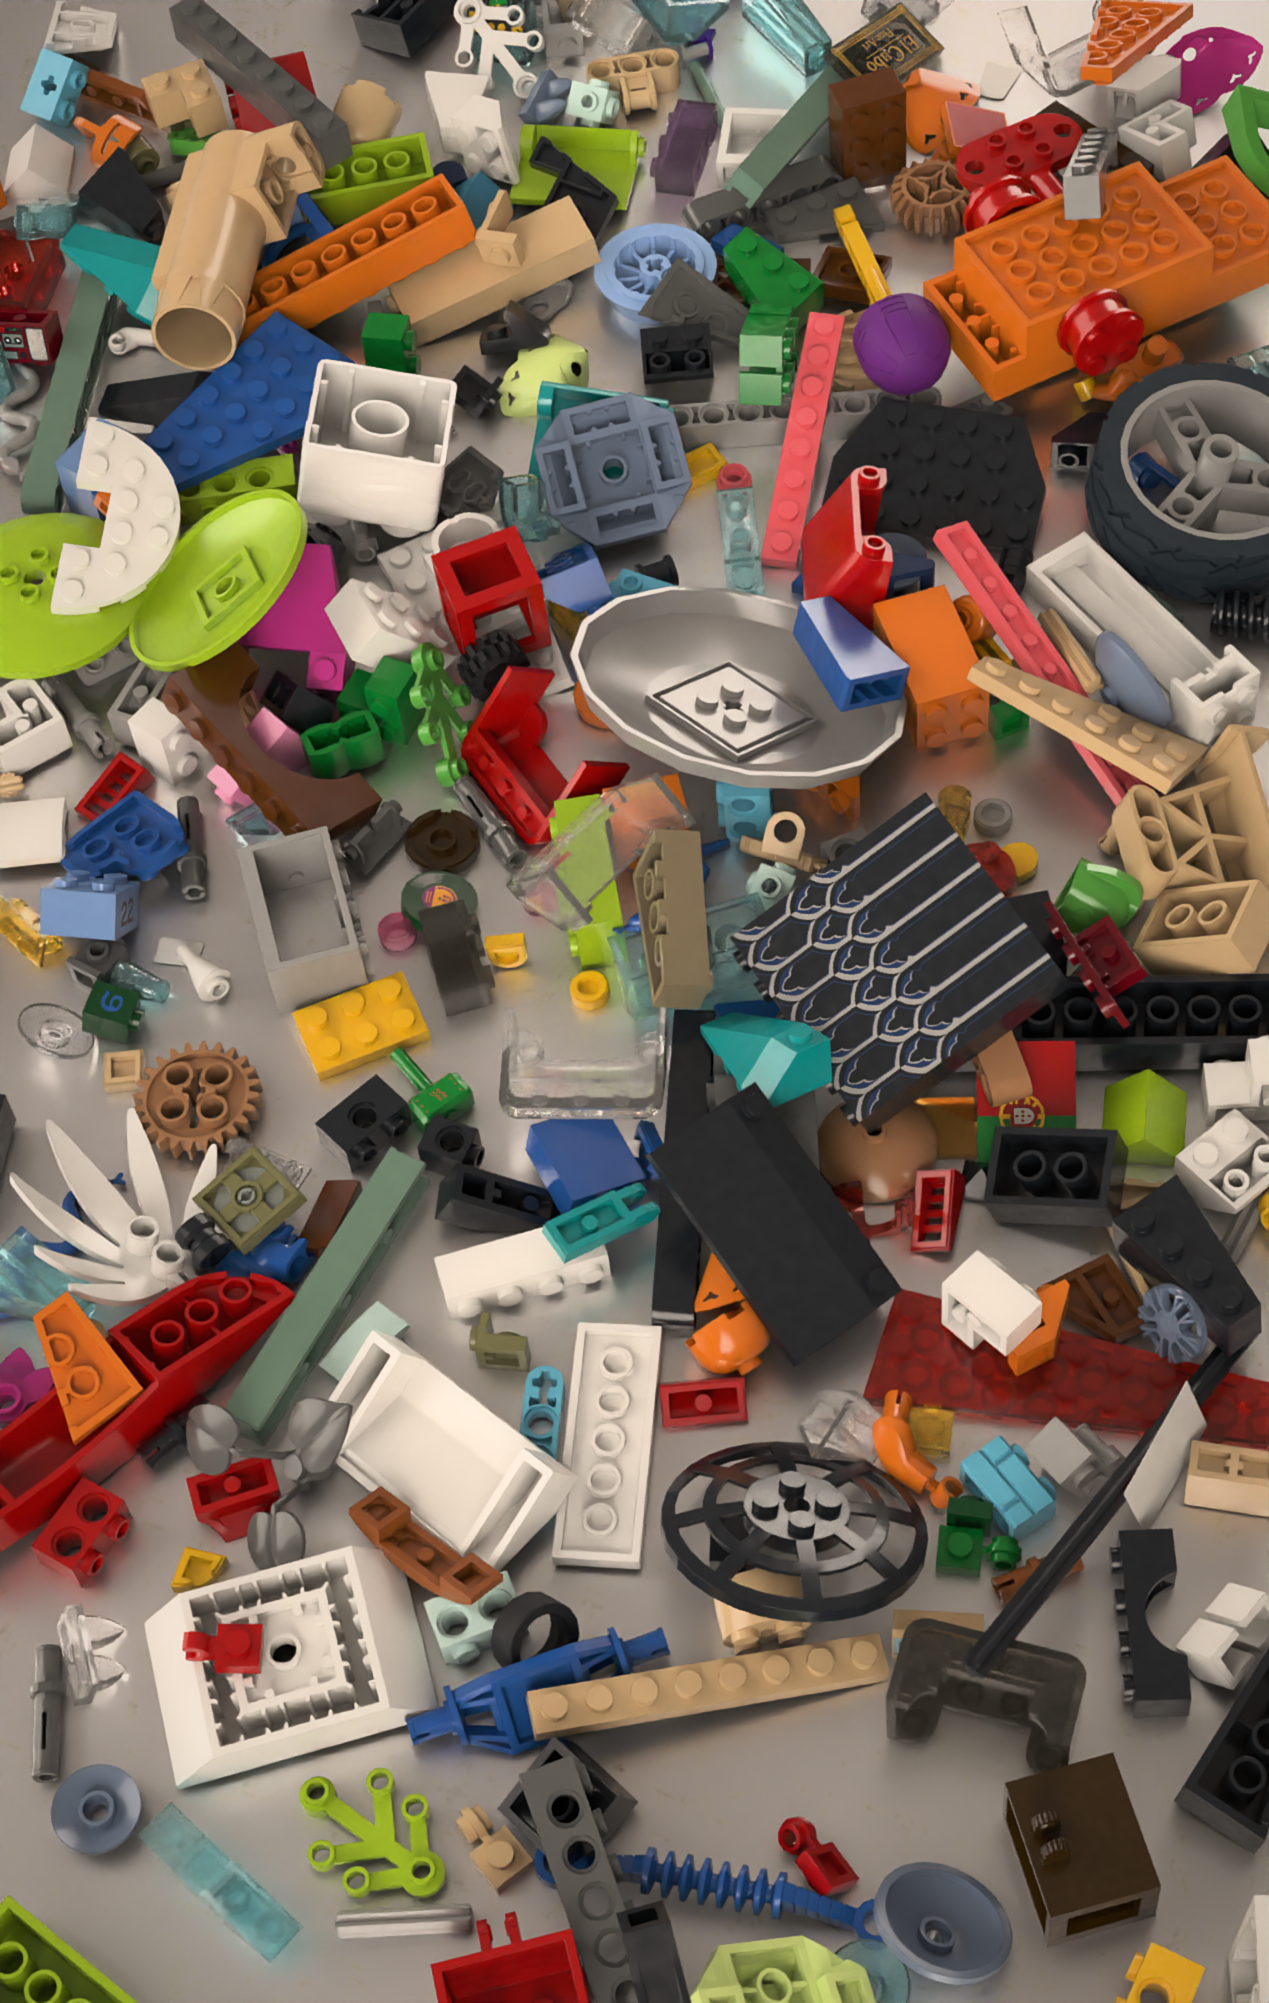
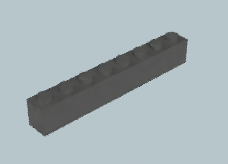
M182 0L169 8L176 40L198 59L202 58L210 70L276 127L293 121H299L319 151L326 171L353 155L347 123L204 0Z

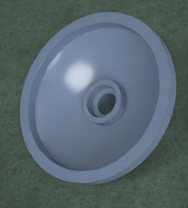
M1108 630L1099 634L1095 643V666L1101 674V679L1104 681V687L1100 690V694L1105 703L1114 707L1117 706L1122 712L1161 728L1169 726L1173 720L1170 706L1147 666L1118 635Z
M932 1862L906 1864L889 1873L882 1881L876 1893L873 1911L880 1936L887 1947L902 1963L926 1978L955 1985L979 1983L995 1975L1002 1968L1010 1953L1012 1930L1002 1905L982 1883L956 1868Z

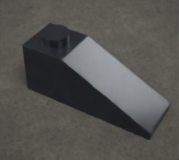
M457 1163L439 1184L435 1219L471 1230L524 1233L543 1227L547 1221L561 1214L548 1190L545 1188Z

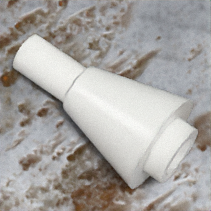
M188 944L180 945L176 950V955L187 966L200 999L211 1002L225 996L232 983L231 973L198 956Z

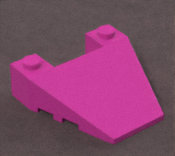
M305 544L299 564L284 591L267 613L237 642L248 654L250 648L309 653L306 688L316 692L340 694L355 671L356 661L351 659L324 610L341 590L330 545Z

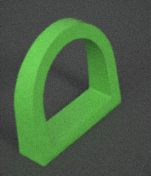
M1238 84L1221 111L1237 163L1250 181L1269 196V156L1264 150L1258 132V127L1269 130V91Z

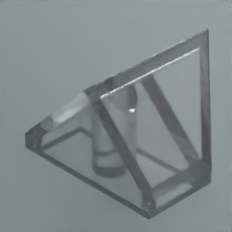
M819 1390L797 1423L811 1458L867 1462L874 1465L879 1457L873 1443L872 1426L882 1416L856 1390Z

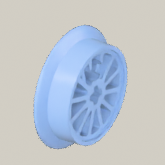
M645 224L619 233L599 251L602 262L594 264V279L602 294L610 300L615 310L625 318L642 324H664L638 315V313L677 257L711 282L716 274L717 260L711 245L698 233L674 224Z

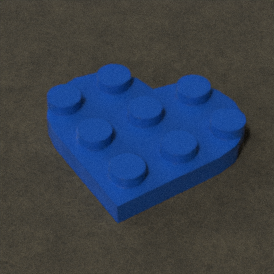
M135 789L66 842L67 853L64 859H61V864L66 873L71 870H83L90 872V877L104 878V874L123 872L128 875H137L141 881H149L155 878L162 868L171 864L176 858L184 856L189 851V845L186 841V833L178 819Z

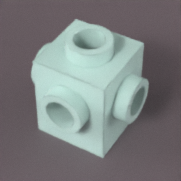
M591 78L589 85L572 80L565 113L581 117L580 124L600 128L601 123L612 125L613 119L617 117L620 109L619 92L609 90L610 83Z
M776 861L774 867L761 863L758 871H754L749 877L746 886L748 895L743 906L760 916L804 882L795 876L797 870L786 864Z

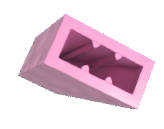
M263 707L247 726V732L266 755L283 767L297 773L307 765L300 739L302 733ZM216 765L207 777L218 786L214 792L232 806L236 801L249 809L255 804L248 795L239 789L235 780L224 768Z

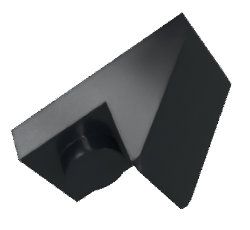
M510 300L507 310L510 326H506L504 323L490 325L486 330H482L479 340L481 355L549 345L551 328L515 301Z

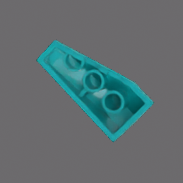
M75 223L60 243L59 249L86 274L95 275L105 284L104 290L109 295L114 296L116 294L127 305L126 310L132 316L152 326L159 292L155 289L151 278L161 246Z
M731 1012L700 1026L701 1034L714 1054L722 1058L727 1074L733 1075L738 1091L740 1092L756 1082L773 1108L832 1082L830 1038L805 1023Z

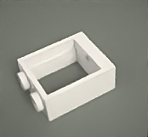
M725 107L716 160L718 188L725 187L738 166L749 155L729 154L732 136L765 137L789 109Z

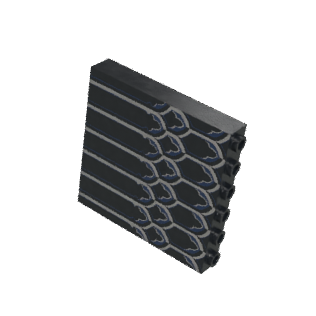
M926 792L730 937L738 949L733 956L746 973L753 970L759 979L754 983L755 988L767 1003L774 1000L780 1011L775 1014L776 1018L805 1023L830 1038L832 1082L824 1086L832 1096L838 1092L845 1101V1104L840 1109L854 1127L860 1123L869 1133L875 1131L1071 986L1062 971Z

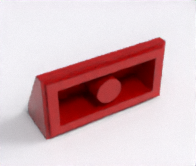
M744 1376L659 1383L663 1428L748 1420Z

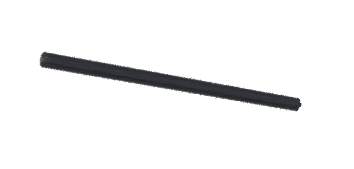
M1258 1336L1230 1356L1226 1355L1218 1346L1213 1349L1187 1381L1199 1408L1202 1407ZM1179 1393L963 1658L962 1666L967 1670V1674L970 1677H977L979 1679L986 1677L1126 1502L1123 1494Z

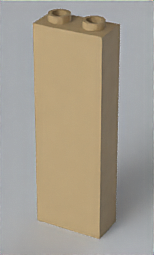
M568 195L508 224L505 232L518 234L526 257L521 268L484 263L474 240L464 248L445 255L434 264L415 271L406 279L387 286L390 295L385 297L392 314L409 315L411 328L416 330L417 333L416 347L419 348L508 306L510 300L517 302L594 264L602 262L594 237L570 196Z

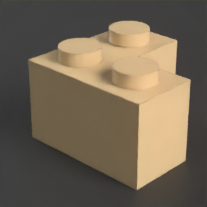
M202 58L141 79L150 111L158 129L190 119L199 139L229 128L221 97Z

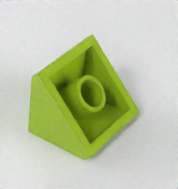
M1150 1069L1141 1071L1105 1087L1102 1129L1118 1130L1129 1150L1127 1163L1174 1167L1176 1155L1185 1148L1187 1093Z

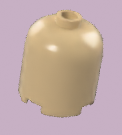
M359 79L355 85H343L333 112L347 123L351 145L391 138L400 121L402 109L399 101L396 100L393 103L385 95L387 89L374 82Z

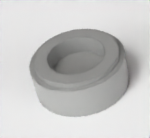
M996 798L981 801L974 810V826L976 830L987 837H999L1006 834L1012 826V809L1009 804Z

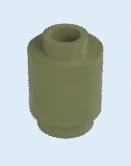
M137 135L125 152L139 174L142 175L156 170L160 163V157L143 135Z

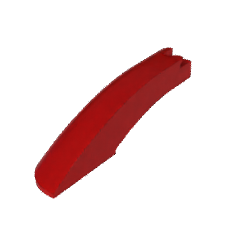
M227 1271L215 1272L182 1283L110 1328L105 1340L144 1391L131 1404L77 1445L73 1443L56 1386L0 1430V1552L50 1520L82 1477L98 1485L137 1454L136 1449L141 1447L165 1426L164 1420L169 1416L172 1418L176 1417L197 1399L198 1395L201 1393L204 1395L253 1346L291 1304L295 1293L280 1282L260 1274L250 1273V1277L228 1276Z

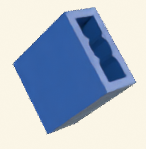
M604 1103L530 1125L525 1151L561 1215L612 1190L617 1192L639 1182L643 1186L645 1185L646 1176Z

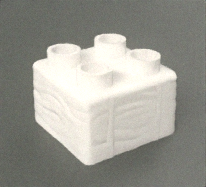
M321 360L316 370L308 419L302 441L297 502L304 511L309 512L315 521L323 525L340 526L349 520L381 525L388 534L400 538H409L416 536L421 531L432 530L437 522L457 384L441 378L335 360Z

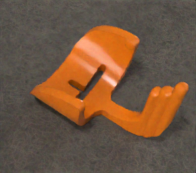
M121 114L112 116L100 127L79 116L73 122L86 138H93L95 136L91 160L93 166L97 169L104 164L118 147L126 151L132 140L144 128L142 125ZM115 130V132L113 133L112 136H113L115 139L119 140V141L116 143V142H114V141H112V140H109V142H108V144H107V146H106V148H105V151H104V153H103V150H104V147H105V144H106L107 140L109 139V137H110V135L112 134V132Z

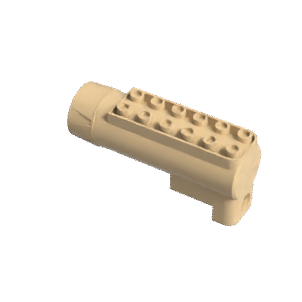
M299 121L286 123L258 133L245 130L222 131L212 136L202 150L188 154L151 278L155 289L159 292L151 335L157 349L171 362L192 370H212L223 366L233 357L246 321L247 304L263 245L286 239L298 194L322 188L325 177L323 159L304 126Z

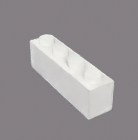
M543 1227L435 1257L434 1261L450 1319L458 1317L471 1318L480 1314L483 1310L497 1306H513L521 1302L522 1299L540 1294L552 1295L559 1292L562 1288L579 1283L591 1284L597 1282L602 1277L611 1275L605 1244L564 1264L542 1233Z

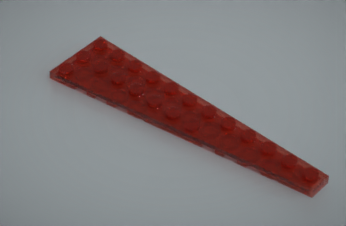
M903 1289L894 1297L862 1396V1405L884 1407L886 1393L891 1390H898L896 1404H900L902 1391H905L912 1398L910 1409L916 1411L917 1407L939 1409L942 1410V1414L959 1415V1412L985 1414L984 1418L1002 1420V1416L1022 1418L1026 1419L1029 1423L1047 1425L1056 1416L1070 1428H1077L1079 1425L1087 1423L1091 1430L1144 1436L1200 1365L1191 1362L1170 1363L1167 1356L1161 1358L1156 1353L1061 1330L1054 1358L1016 1376L1008 1364V1355L1005 1357L985 1339L975 1349H971L941 1324L942 1299ZM1229 1372L1200 1408L1207 1423V1427L1200 1438H1206V1442L1223 1444L1225 1440L1250 1443V1447L1267 1449L1269 1445V1382Z

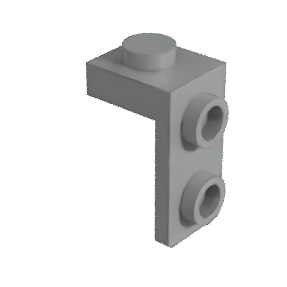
M541 0L542 5H536L537 25L543 26H537V31L545 39L544 46L547 59L585 55L581 21L550 24L548 0Z

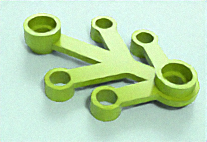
M385 1768L373 1769L366 1778L367 1788L373 1797L376 1826L338 1798L334 1785L329 1779L316 1776L303 1783L300 1788L299 1799L308 1815L315 1818H322L328 1815L362 1840L360 1842L334 1846L327 1840L315 1841L310 1845L307 1852L308 1860L313 1869L318 1872H326L336 1865L386 1858L398 1867L374 1873H368L366 1869L360 1866L349 1868L343 1875L342 1883L350 1897L360 1899L367 1896L369 1892L403 1887L410 1895L425 1898L434 1895L442 1888L446 1879V1869L442 1859L437 1854L431 1852L429 1848L427 1820L430 1816V1807L423 1795L417 1793L410 1794L405 1797L401 1804L404 1819L410 1824L411 1852H409L396 1842L392 1803L395 1781L389 1770ZM377 1779H388V1785L384 1789L378 1790L373 1788V1784ZM320 1787L325 1790L324 1795L320 1799L313 1800L309 1798L310 1792L313 1789ZM417 1803L424 1806L423 1811L419 1815L412 1816L408 1814V1809L413 1804ZM320 1850L330 1851L329 1858L324 1862L314 1860L316 1853ZM427 1866L430 1868V1873L427 1877L423 1879L414 1877V1872L418 1867ZM362 1876L365 1878V1883L361 1888L352 1889L349 1887L350 1881L354 1877Z

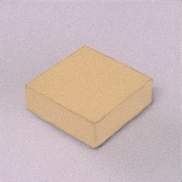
M143 1049L104 1053L103 1087L106 1094L139 1090L136 1084L137 1080H146L144 1070L145 1054Z

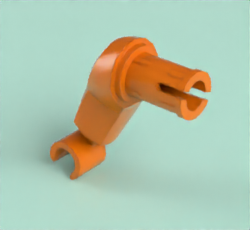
M891 1390L885 1395L882 1417L878 1418L872 1426L875 1450L891 1477L920 1496L927 1490L930 1491V1500L934 1507L945 1509L948 1507L949 1497L958 1498L963 1493V1485L959 1480L951 1476L944 1477L940 1482L934 1479L938 1468L917 1451L913 1432L907 1423L912 1406V1398L908 1393L902 1391L900 1404H896L898 1390Z

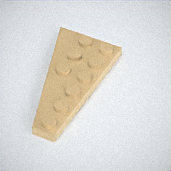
M984 657L971 667L966 680L1164 794H1167L1197 767L1210 749L1208 746L1122 712L1110 704L1100 703L1007 665L1004 661L997 658Z

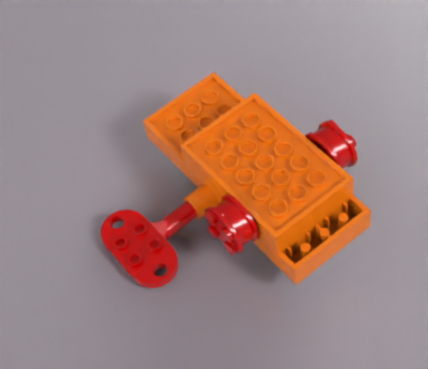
M1043 113L1031 116L973 140L963 146L957 154L956 177L963 187L972 192L963 217L966 234L954 238V270L923 282V297L936 306L948 330L951 349L993 402L1074 367H1077L1084 374L1096 376L1132 360L1138 352L1137 346L1143 337L1269 283V201L1227 155L1160 183L1155 180L1140 161H1137L1107 174L1104 212L1101 218L1065 220L1063 183L1055 175V172L1068 166L1083 132L1078 123L1070 117L1061 114ZM1059 134H1068V135H1070V136H1069V137H1059V136H1057V135H1059ZM970 171H980V172H982V173H980V174H970V173H968V172H970Z

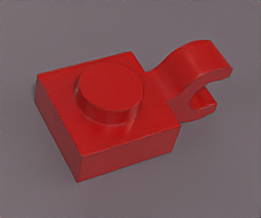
M218 1624L217 1636H210L196 1631L184 1632L182 1651L186 1652L185 1659L187 1661L214 1660L216 1673L261 1674L265 1630L263 1624Z

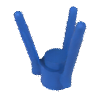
M1140 452L1129 460L1133 478L1139 488L1153 489L1163 481L1174 490L1181 482L1176 476L1159 465L1147 452Z

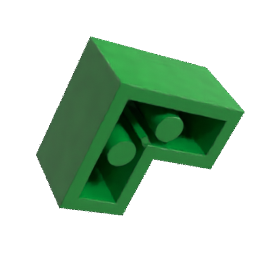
M369 312L361 335L366 360L365 366L419 375L421 371V356L416 355L417 333L416 330L411 328L409 315Z
M384 655L373 673L356 668L336 699L340 718L355 711L370 710L380 730L381 739L407 745L426 713V707L416 709L410 700L409 692L414 687L417 678L412 664Z

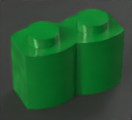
M370 710L349 713L340 718L336 723L319 724L309 728L300 735L306 762L313 778L338 779L349 772L350 769H365L385 758L380 730Z

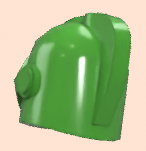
M1081 857L1075 870L1057 897L1054 906L1073 933H1081L1108 914L1117 928L1122 930L1138 910L1144 891L1141 883L1133 876L1113 867L1094 864Z

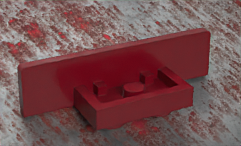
M1048 900L1044 903V906L1051 917L1045 920L1046 924L1057 940L1063 937L1066 939L1067 942L1061 948L1073 966L1079 963L1083 966V969L1077 973L1090 993L1096 989L1098 990L1100 995L1094 998V1001L1106 1019L1115 1016L1123 1029L1126 1028L1130 1023L1114 997L1148 976L1145 969L1109 914L1074 936L1052 901Z

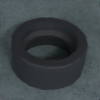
M540 1591L526 1592L513 1598L501 1610L493 1625L491 1636L493 1656L502 1668L523 1661L520 1658L519 1652L521 1639L531 1623L545 1614L550 1615L551 1627L549 1636L544 1646L534 1656L573 1642H578L580 1635L578 1620L572 1610Z

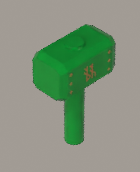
M402 1047L396 1048L391 1053V1060L420 1092L409 1099L408 1106L412 1122L423 1134L434 1115L454 1121L473 1108L475 1104L473 1092L458 1073H448L433 1083Z

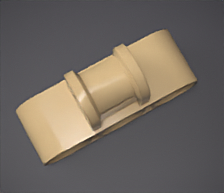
M658 48L596 59L586 67L587 84L590 85L591 78L610 83L609 90L619 92L618 99L622 101L625 115H630L631 111L645 108L657 110L656 94L674 91L681 84L679 55L671 48Z

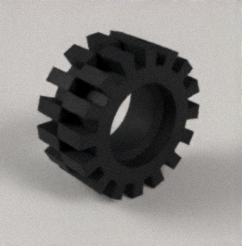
M498 632L496 637L493 633L486 634L487 639L484 641L479 637L475 640L477 645L473 647L469 644L465 648L468 654H461L459 658L461 663L457 664L458 674L475 699L478 698L481 702L485 703L486 699L490 697L508 666H531L527 655L516 639L509 633L505 635L504 632Z

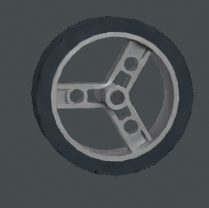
M1197 362V365L1187 363L1165 367L1142 377L1144 381H1136L1121 393L1106 414L1109 418L1103 420L1085 485V500L1088 519L1096 539L1112 558L1114 557V560L1135 580L1159 592L1164 590L1169 596L1193 602L1214 603L1220 588L1225 589L1227 600H1230L1235 590H1239L1241 600L1247 599L1250 592H1253L1255 597L1268 592L1269 525L1245 533L1218 534L1198 529L1209 528L1213 525L1219 510L1269 517V378L1260 373L1256 375L1249 369L1225 363ZM1154 440H1157L1178 479L1181 481L1158 508L1143 495L1133 478L1128 458L1139 448ZM1237 442L1258 454L1266 463L1238 460L1239 446Z

